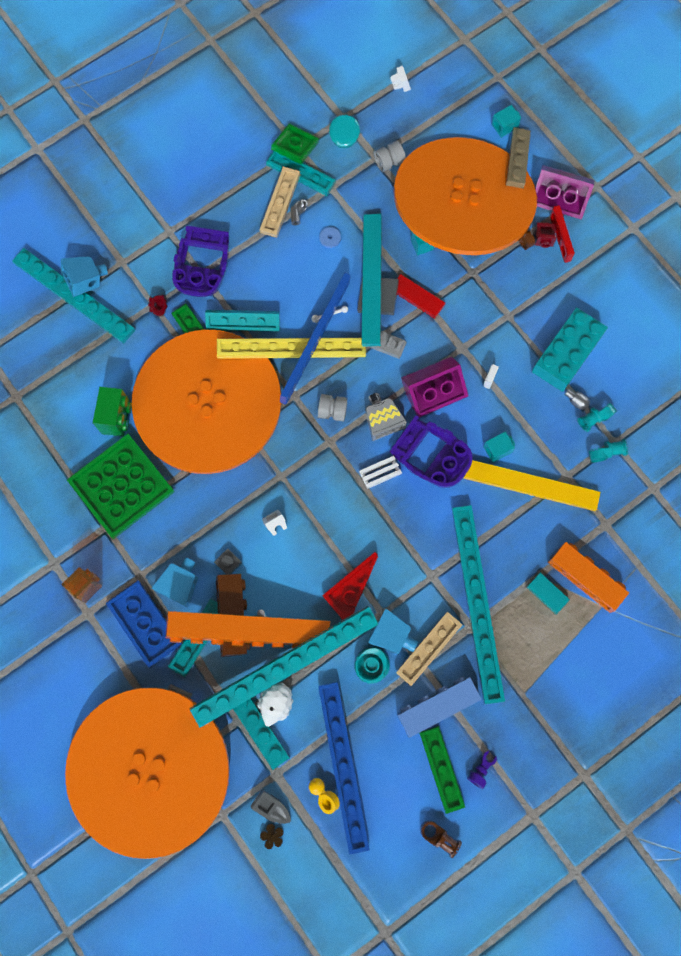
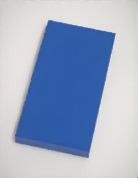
M139 580L106 602L148 668L154 666L182 645V643L170 642V639L165 638L167 620Z

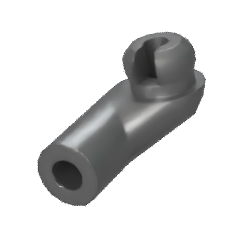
M302 199L291 207L292 225L300 224V215L308 207L306 200Z

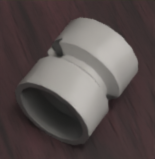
M397 140L388 144L387 148L381 147L374 150V159L381 172L392 169L393 165H401L406 158L403 147Z
M321 394L318 418L329 419L333 417L336 421L344 422L348 397L337 396L334 399L332 395Z

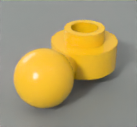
M319 778L312 779L308 786L309 791L313 795L319 796L318 804L321 810L326 814L334 813L340 806L337 795L331 791L324 790L325 784L323 780Z

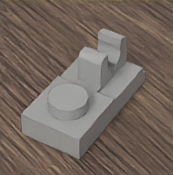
M381 331V346H369V348L400 359L407 342Z

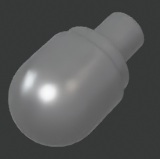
M568 389L564 394L571 399L572 405L580 410L588 408L590 404L589 398L581 392L577 391L575 393Z

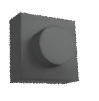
M227 549L214 563L228 575L232 574L242 564V561Z

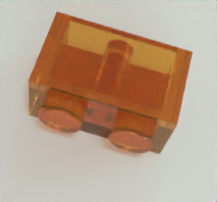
M80 567L62 583L76 599L84 603L102 587L99 583L101 579L93 571L91 572L88 568L84 570Z

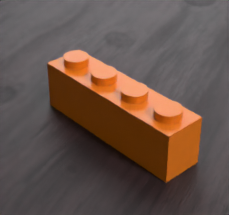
M565 542L549 560L548 564L609 613L616 611L629 594L626 586L619 581H614L605 569H599L594 565L595 562L590 557L579 553V549L575 545Z

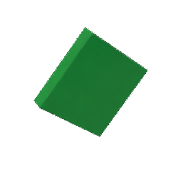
M289 123L273 142L271 150L302 165L319 143V138Z

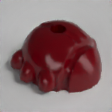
M156 295L148 299L150 312H153L156 316L165 314V309L168 306L166 305L167 300L164 299V295Z

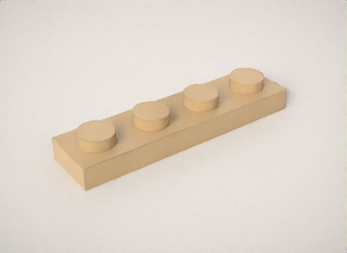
M286 167L282 168L260 227V233L275 238L278 237L300 178V171Z
M447 612L396 674L412 686L460 629L462 624Z

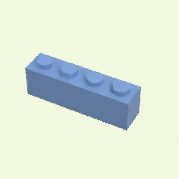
M462 676L453 681L454 686L447 689L445 685L435 691L437 695L431 698L426 695L417 700L418 705L411 707L409 704L401 708V714L397 716L408 738L482 700L471 678L465 679Z

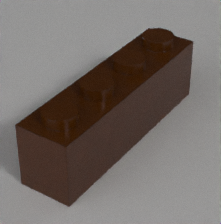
M241 574L217 575L218 614L244 616V611L247 610V601L243 599V591H245L246 585L245 579H242ZM224 642L223 645H220V656L246 655L247 650H250V643H244V646H233L232 642Z

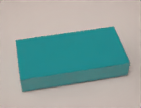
M539 573L526 587L555 615L570 601L542 573Z

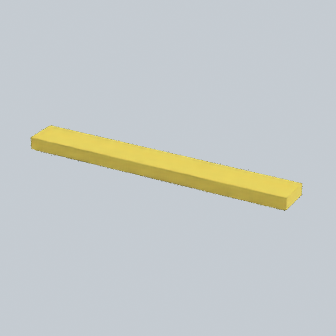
M310 338L217 339V359L300 358ZM321 338L311 358L366 357V347H362V338Z

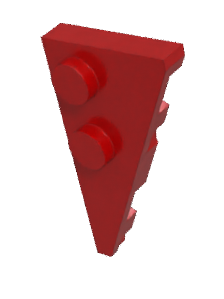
M376 552L322 595L342 620L354 614L378 558Z

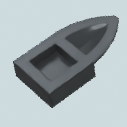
M262 789L251 804V809L272 822L290 823L291 818L285 806L278 798Z

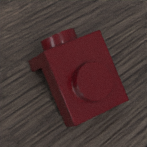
M537 223L535 246L543 248L553 247L556 241L555 224Z

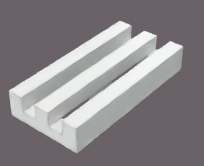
M392 456L360 470L359 473L366 488L369 489L401 475L402 471L399 469L395 457ZM389 463H392V465H390V466H388V467H385V468H383V469H381V470H378V471H376V472H374V473H372V474H369V475L365 476V474H367V473H369V472H371V471H373V470H376V469H378V468H380V467H383V466H385V465H387V464H389ZM395 468V472L368 483L369 479Z

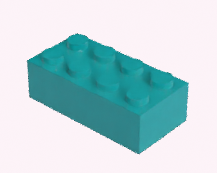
M576 307L538 360L532 373L561 392H564L608 327Z

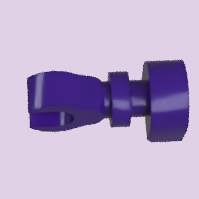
M489 751L482 754L481 764L475 768L476 772L471 771L467 777L471 783L481 789H484L486 785V780L483 776L487 775L488 768L497 761V756L492 759V762L486 760Z

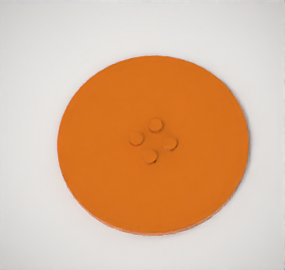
M461 137L438 139L415 149L400 165L394 183L395 205L407 227L428 244L438 249L461 255L490 254L516 243L528 231L537 208V195L534 183L528 172H526L524 188L506 185L509 163L508 152L481 140Z
M198 330L177 336L152 353L136 378L132 393V415L136 429L143 442L156 457L181 471L196 474H214L239 467L256 456L264 448L277 427L282 403H280L281 388L275 369L268 358L217 359V339H245L230 332Z
M162 688L129 690L101 703L86 717L78 728L71 742L66 760L65 781L67 795L80 825L103 847L132 858L149 859L168 856L195 842L206 832L218 816L229 785L230 766L228 751L224 738L214 720L199 728L189 709L197 703L190 698Z

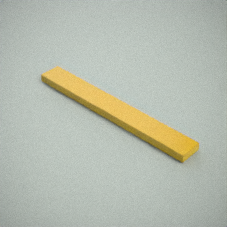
M472 460V465L463 478L591 511L597 510L601 493Z

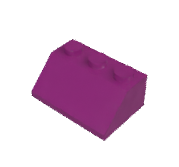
M543 165L535 188L537 207L552 211L554 206L560 205L562 214L582 220L594 187V180Z
M452 356L401 378L406 396L418 417L468 397L461 366Z

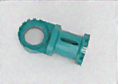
M611 403L602 408L600 412L595 408H591L589 413L584 417H579L577 422L584 431L589 432L593 425L597 422L601 423L608 420L617 410Z
M625 439L611 443L605 441L604 448H598V450L595 448V451L593 449L592 452L591 450L589 451L590 462L605 461L613 455L622 454L627 456V441Z

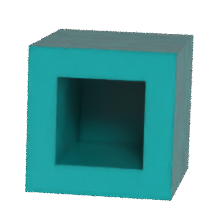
M510 105L494 114L491 125L501 138L511 133L514 127L519 128L520 113Z
M413 232L411 233V243L417 256L434 250V246L423 241Z
M505 431L486 441L483 448L492 463L511 454L515 449V442Z

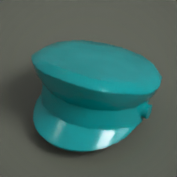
M339 115L330 124V137L336 146L343 149L349 148L355 144L359 137V123L350 115Z
M369 647L358 654L354 669L361 681L374 684L386 677L390 669V661L383 650Z

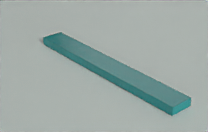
M382 214L364 215L362 347L381 346Z

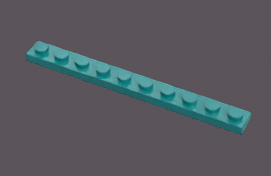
M472 505L452 508L484 705L505 702Z
M369 606L364 607L190 707V712L199 728L377 626L378 622Z

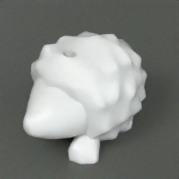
M277 683L261 692L257 706L266 726H271L279 720L286 719L292 709L293 694L284 683Z

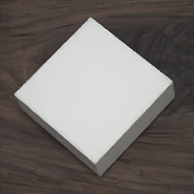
M494 364L491 365L483 384L487 389H490L499 368Z

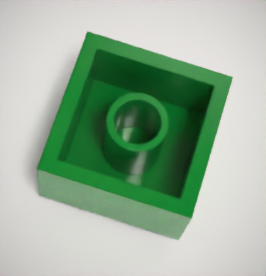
M99 386L93 424L101 434L124 437L125 431L128 430L129 421L127 417L128 413H131L132 402H130L122 389Z

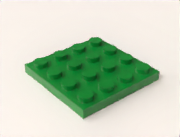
M129 434L125 435L67 479L68 483L113 540L175 492Z

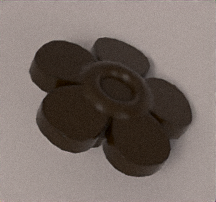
M268 824L266 826L267 832H261L260 839L266 841L264 846L267 849H272L273 843L276 847H280L283 840L278 837L283 835V829L280 827L275 829L273 824Z

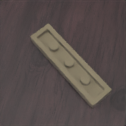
M513 128L506 180L507 186L524 188L531 130Z

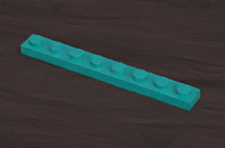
M25 248L12 260L14 265L123 344L135 332L134 327L87 293L73 297L64 277Z

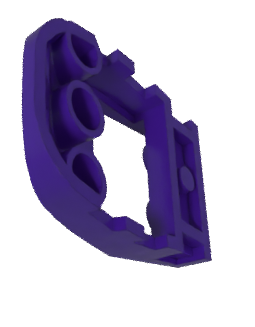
M186 225L187 233L185 238H181L178 252L173 260L175 262L172 274L173 284L179 292L185 295L208 297L219 290L228 266L229 232ZM193 246L223 251L219 270L185 265L188 247Z
M418 416L413 418L389 451L412 474L440 488H450L458 484L469 471L473 459L471 449L462 440L456 438L453 432L440 428L437 424L430 421L427 424L421 421ZM428 432L446 442V444L426 472H423L409 463L408 460Z

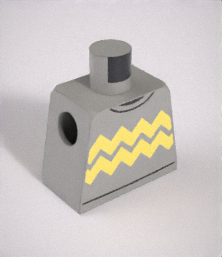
M374 393L368 397L371 405L366 407L365 413L372 441L406 428L407 422L392 399L388 398L382 401L379 393Z

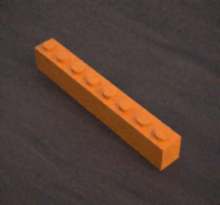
M168 611L165 638L170 639V642L182 643V639L191 640L193 644H203V640L211 641L213 645H223L224 642H232L233 646H244V643H252V647H264V644H272V648H284V645H292L293 649L330 628V621Z

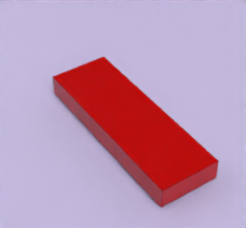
M560 205L554 206L550 214L551 222L555 224V235L565 263L571 262L575 252Z
M400 274L397 278L399 280L397 295L436 319L446 303Z

